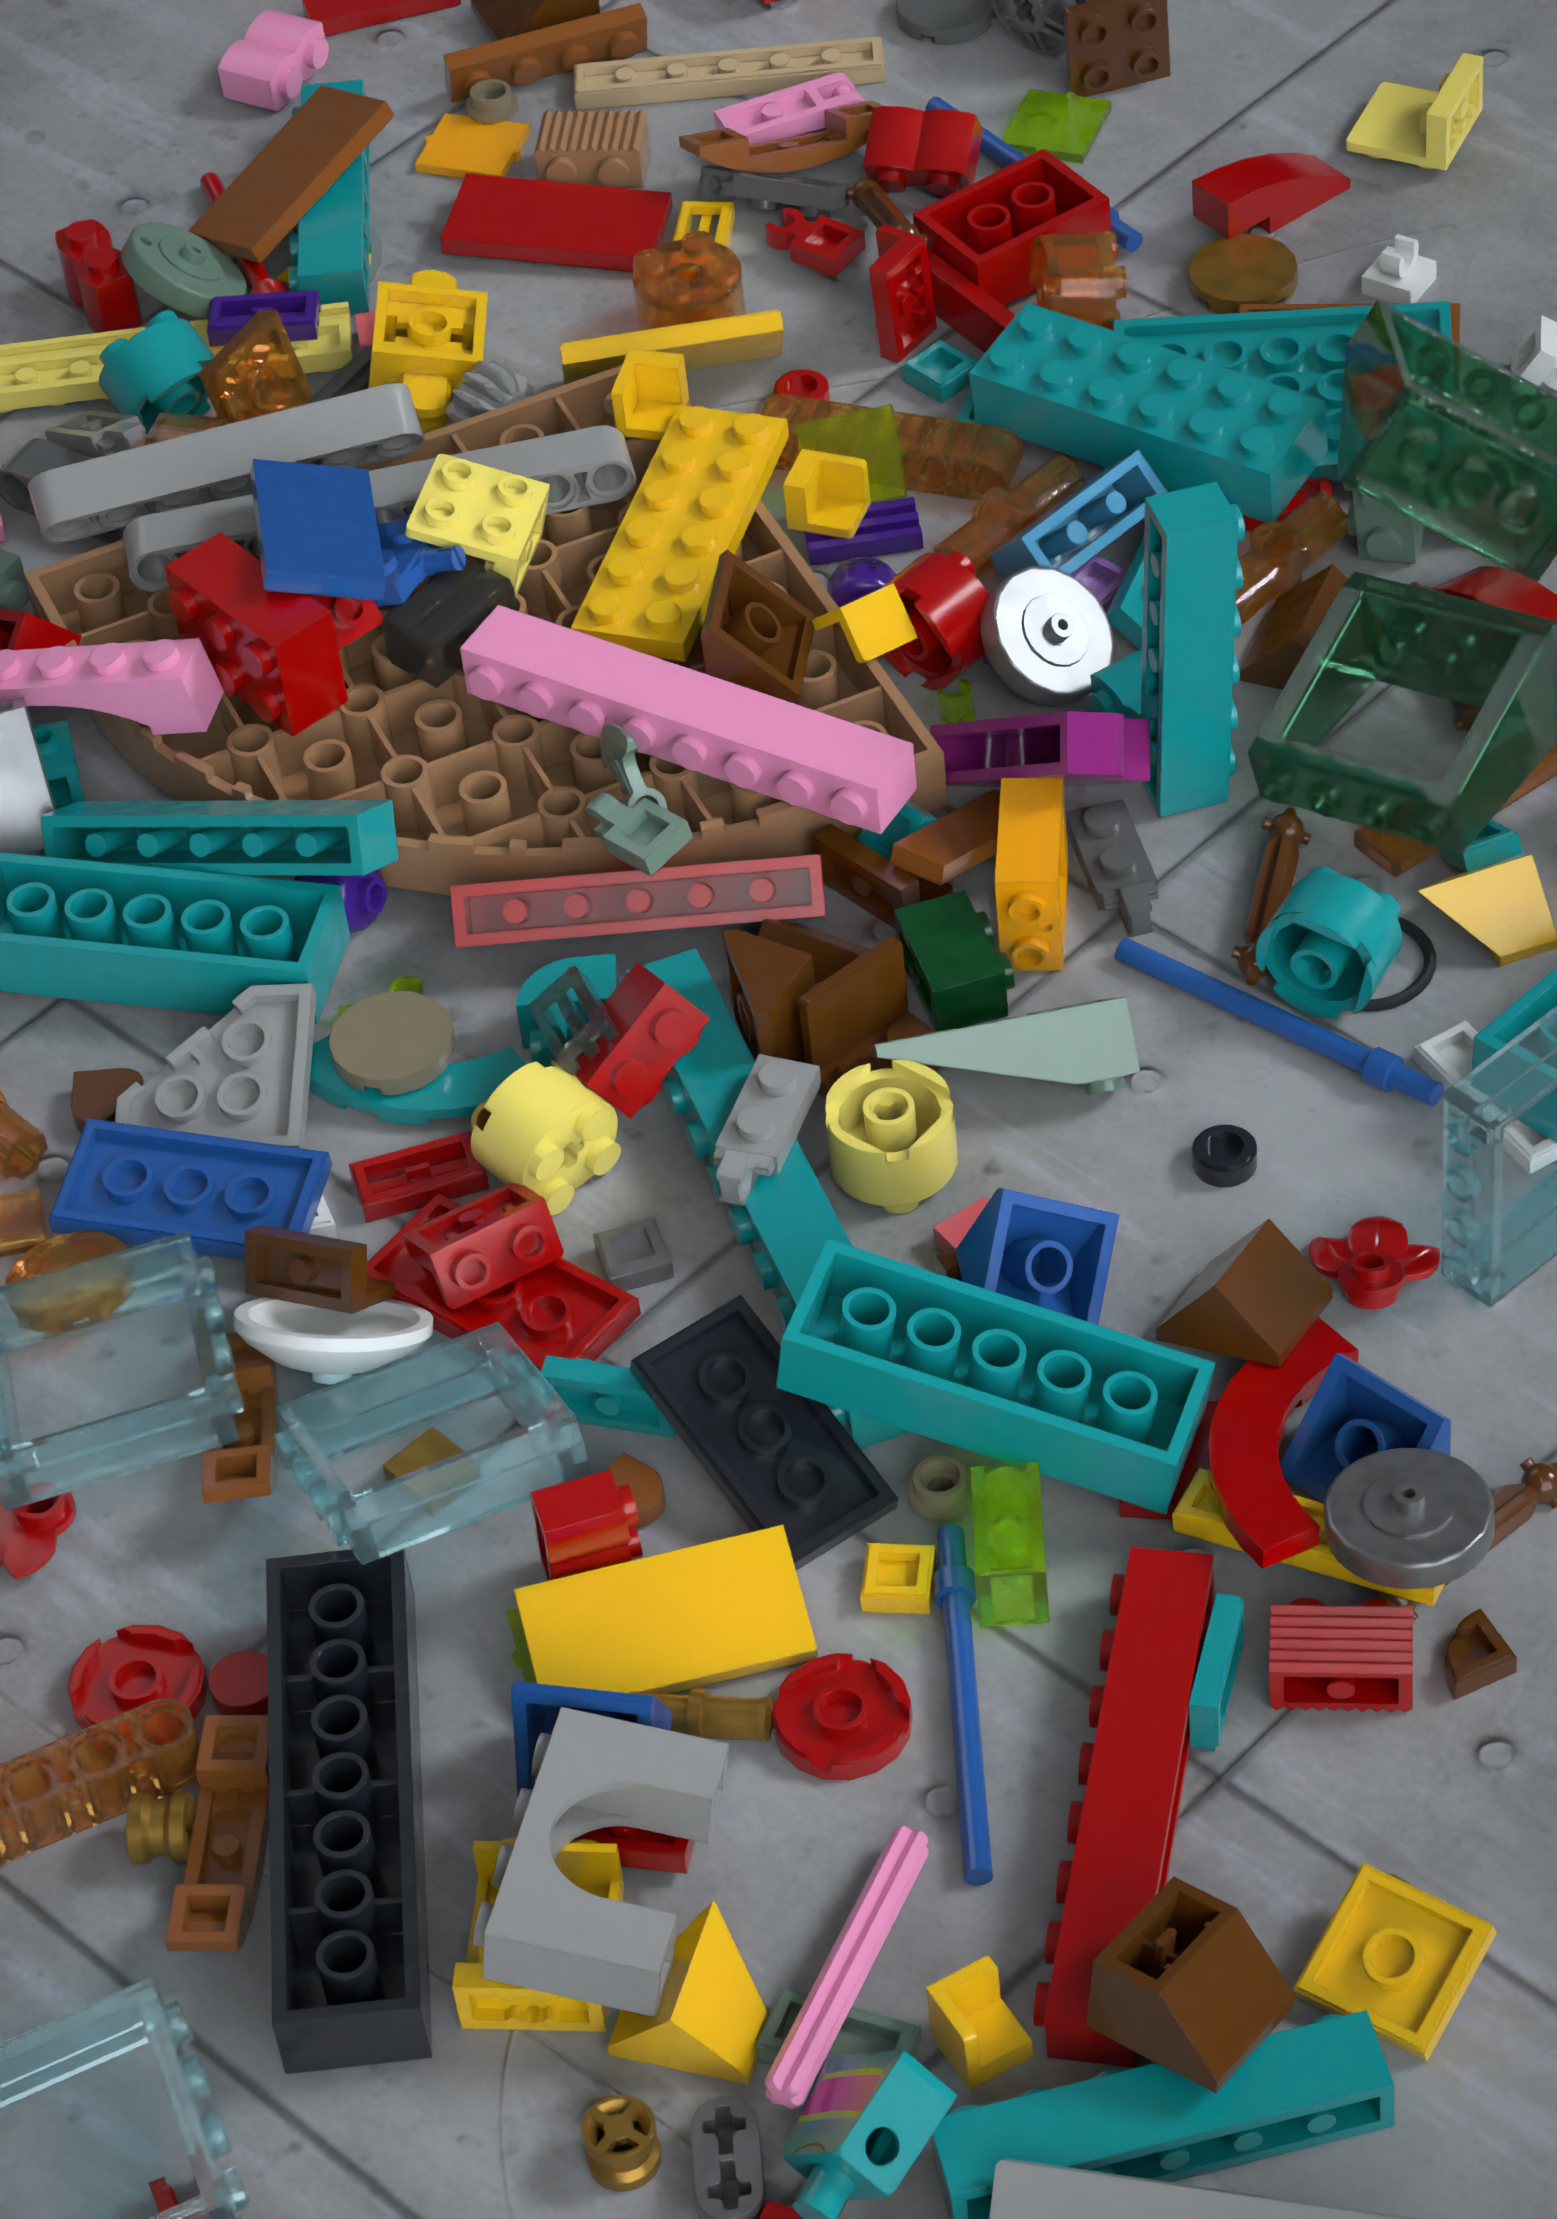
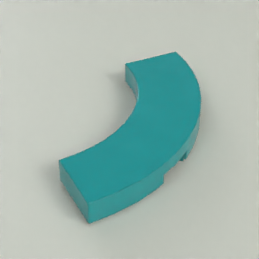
M329 1035L313 1043L309 1090L319 1098L338 1108L346 1109L347 1106H351L359 1110L377 1114L378 1120L383 1122L428 1126L430 1119L467 1115L469 1122H471L474 1110L482 1102L488 1100L495 1089L507 1077L525 1066L526 1063L509 1046L481 1058L448 1064L440 1077L421 1089L399 1095H381L379 1088L364 1086L365 1092L351 1088L337 1075L329 1048Z

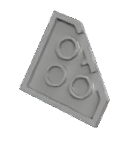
M312 983L248 987L232 1001L234 1009L209 1030L202 1026L165 1057L167 1065L142 1086L136 1081L117 1097L115 1122L305 1149L317 998Z

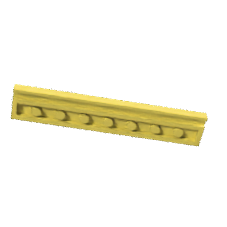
M348 302L321 305V312L319 313L320 323L317 326L318 340L210 347L207 335L208 319L189 321L227 373L228 383L264 378L278 379L283 376L312 372L328 373L342 369L353 359L351 315ZM146 327L0 345V413L39 406H61L67 403L96 399L109 400L99 385V376L104 367V364L99 359L100 354L112 342L118 339H126L128 341L146 329Z

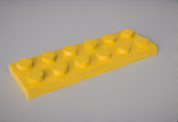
M678 405L571 629L656 658L686 662L705 619L719 556L726 550L735 555L789 438L787 419L762 416L756 413L747 414L709 409L702 406Z

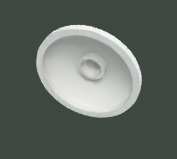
M265 1297L246 1302L235 1309L234 1329L247 1344L276 1363L288 1368L312 1373V1381L316 1383L340 1385L350 1383L352 1381V1374L382 1369L417 1350L433 1333V1316L430 1312L419 1306L394 1299H387L356 1313L349 1314Z

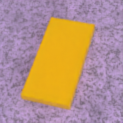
M764 311L562 343L560 346L563 383L565 385L622 365L629 349L684 354L686 370L780 356L784 334L781 311Z
M783 1525L514 1589L536 1684L623 1693L637 1691L642 1694H673L818 1658L815 1638Z

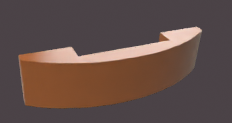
M867 101L824 109L826 130L749 145L748 137L727 127L679 136V144L681 148L694 155L729 169L754 173L798 171L834 161L867 144L872 108L883 105L874 101Z
M237 1332L206 1336L205 1376L209 1391L208 1452H203L202 1496L204 1504L272 1495L277 1483L279 1458L275 1361L247 1344Z
M205 1715L196 1765V1775L200 1791L183 1884H175L165 1940L167 1951H240L253 1918L265 1862L270 1826L268 1715Z

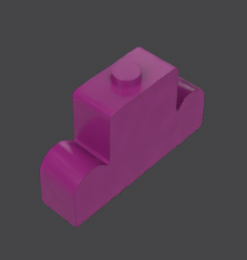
M1064 711L930 725V734L944 752L945 784L947 786L1001 787V778L1063 777L1064 786H1094L1150 781V719L1124 718V714Z

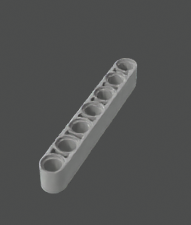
M391 383L51 469L33 477L28 483V490L44 541L49 543H65L125 528L131 521L144 515L252 494L250 475L253 459L359 468L410 454L423 445L425 438L408 386L402 383Z

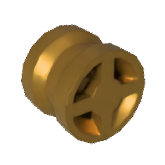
M175 1792L169 1799L155 1800L149 1793H133L130 1796L127 1809L126 1836L128 1854L133 1865L149 1864L155 1857H169L175 1864H187L196 1813L195 1802L191 1792Z
M611 2095L598 2100L587 2110L582 2120L581 2136L586 2148V2160L592 2178L602 2187L613 2191H632L645 2186L655 2177L661 2165V2146L657 2138L656 2119L651 2108L641 2099L630 2095ZM633 2146L632 2149L623 2152L612 2151L614 2148Z

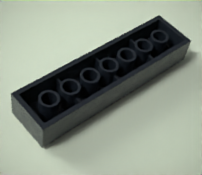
M404 1543L266 1559L272 2026L285 2074L432 2058L415 1593Z

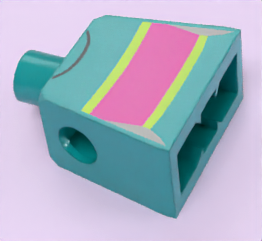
M905 2050L827 2057L782 2150L785 2162L807 2179L793 2203L794 2210L804 2219H838L848 2200L879 2199L890 2196L895 2192L952 2106L957 2094Z

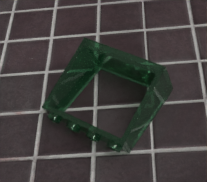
M1377 300L1346 345L1337 467L1340 482L1494 563L1538 582L1557 556V396Z
M1354 572L1339 590L1248 750L1260 797L1274 803H1282L1314 812L1324 817H1332L1364 826L1377 832L1389 833L1420 842L1427 846H1435L1462 854L1557 743V621ZM1375 681L1481 708L1442 780L1318 747V745Z

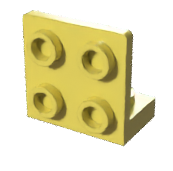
M1462 53L1452 72L1444 73L1438 92L1390 82L1380 83L1348 135L1346 149L1350 152L1365 154L1372 158H1385L1414 164L1421 168H1434L1446 171L1482 111L1483 56Z
M438 454L406 524L405 535L408 538L443 548L459 545L463 548L465 554L486 560L483 578L492 580L488 604L496 607L500 605L511 609L543 533L550 484L465 459Z

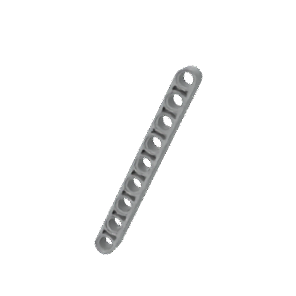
M608 425L594 426L450 455L550 484L545 515L619 500L632 491L636 482V474L625 438L617 428ZM436 458L369 471L377 524L395 522L400 518L411 515ZM250 494L144 515L131 521L123 532V544L132 583L139 589L148 592L169 590L164 566L219 532L260 560L253 495Z

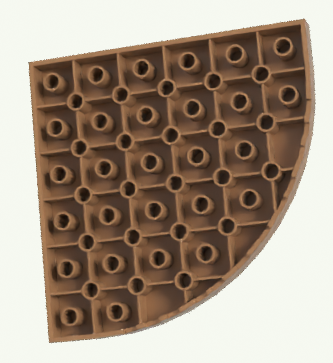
M622 365L423 434L425 438L423 445L414 452L357 469L372 471L436 458L438 454L453 455L594 426L608 425L616 428L611 393ZM688 400V403H687L686 406H693V405L690 403V401ZM624 437L636 474L635 486L624 498L613 502L545 515L541 539L513 603L512 610L571 629L577 613L661 442L660 440ZM760 499L735 555L817 615V617L839 608ZM123 539L24 573L34 615L81 635L79 646L102 645L111 642L132 643L161 639L177 640L180 637L176 617L167 602V594L170 590L148 592L139 589L132 583L129 576ZM465 554L466 564L465 567H462V571L436 572L433 576H427V578L419 583L404 604L379 606L378 609L384 618L383 623L339 650L348 702L294 737L275 723L263 721L251 705L236 694L229 695L225 691L207 732L153 735L150 727L142 723L110 713L85 709L99 731L114 746L116 751L143 777L175 801L392 800L399 860L379 868L386 886L451 896L450 886L638 870L608 853L604 840L596 836L593 830L601 821L588 814L585 809L601 792L612 795L622 804L628 798L625 793H622L612 771L608 767L603 769L600 747L601 738L583 734L572 728L542 718H536L528 713L467 693L460 647L496 608V606L488 604L492 580L483 578L486 560ZM839 622L818 631L814 629L801 694L791 703L913 743L917 789L908 800L928 813L948 806L944 752L877 659L874 658L862 664L858 663ZM702 627L686 662L669 659L662 660L705 674L701 642ZM73 639L71 642L66 644L65 647L78 645ZM635 752L637 766L646 787L656 789L664 796L667 810L687 820L693 836L661 868L814 855L813 836L828 824L834 825L858 840L863 828L848 825L840 820L802 807L793 806L782 800L749 789L740 788L735 784L697 771L688 770L677 764L644 753ZM643 798L638 799V801L636 802V805H637Z

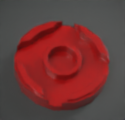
M131 1625L116 1630L118 1637L111 1638L101 1644L99 1638L86 1647L71 1668L67 1691L77 1724L97 1742L116 1749H144L169 1741L188 1728L205 1705L208 1680L201 1656L194 1650L193 1643L180 1632L161 1625Z
M833 1653L808 1660L788 1674L778 1688L779 1696L775 1704H773L771 1721L780 1753L798 1770L817 1778L850 1781L877 1773L898 1758L910 1739L913 1712L911 1699L905 1683L886 1663L870 1658V1663L862 1660H853V1654Z

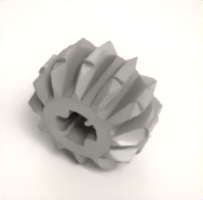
M479 360L474 365L471 373L464 371L461 384L457 389L452 390L454 394L453 400L445 408V413L449 416L446 426L534 396L535 387L527 382V377L519 374L518 369L504 362L500 364L492 360L487 363Z

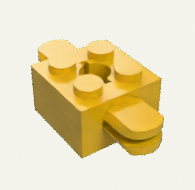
M438 270L415 272L408 284L378 281L369 388L391 383L407 385L423 434L445 427L449 417L445 413V408L453 400L454 394L452 390L457 389L461 384L464 371L471 373L474 365L479 360L483 361L488 292L460 290L453 276Z

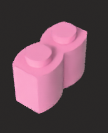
M266 10L259 14L248 28L244 39L238 40L231 45L218 65L217 70L223 97L274 111L283 109L291 99L298 96L303 81L312 77L326 63L329 46L325 39L322 22L274 10Z

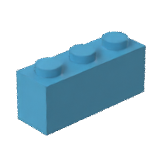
M1138 449L1101 470L988 557L1004 580L1014 572L1031 566L1052 567L1071 574L1145 517V497L1167 493V491Z

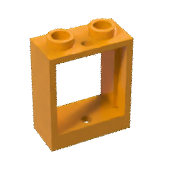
M1063 777L1001 778L995 895L1000 953H1006L1012 971H1063L1069 870Z

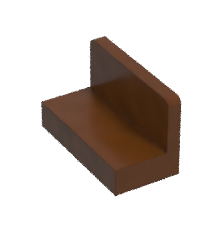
M828 824L813 836L815 854L822 855L824 884L896 929L894 909L953 893V886L950 883L946 882L939 886L900 869L890 863V860L832 824Z
M258 1225L245 1230V1288L247 1294L349 1314L356 1313L395 1296V1282L367 1277V1244L266 1225Z

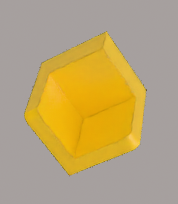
M637 349L628 350L611 393L615 425L624 437L662 440L678 405L686 406L689 400L684 354Z
M802 449L783 483L787 529L845 539L853 538L871 504L867 462L861 458Z
M894 583L811 620L816 631L839 622L856 661L861 664L918 638Z
M984 1956L926 1987L931 2038L969 2091L1033 2057L1031 2038L1001 1999L998 1967L990 1956Z

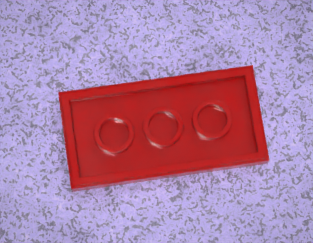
M466 173L440 237L441 252L453 255L650 273L673 209L672 193Z
M439 1193L367 1262V1277L395 1282V1296L390 1299L407 1302L427 1310L433 1316L434 1330L541 1387L539 1374L547 1355L568 1359L582 1358L594 1362L641 1314L639 1298L563 1258H559L457 1309H451L443 1301L434 1274L410 1257L402 1234L461 1206Z

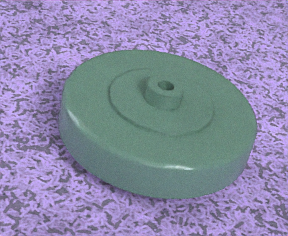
M163 223L140 224L132 229L121 250L122 262L132 279L151 296L184 314L208 319L210 302L213 297L246 295L247 293L245 278L237 265L217 247L184 229Z

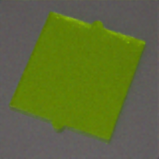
M1029 89L1004 133L1002 140L1024 155H1031L1045 148L1059 160L1083 164L1112 110L1111 101L1076 96L1074 92L1062 94Z
M891 404L795 425L799 452L802 449L861 458L867 462L871 503L907 497L901 457L905 455L906 451L898 442L894 409Z

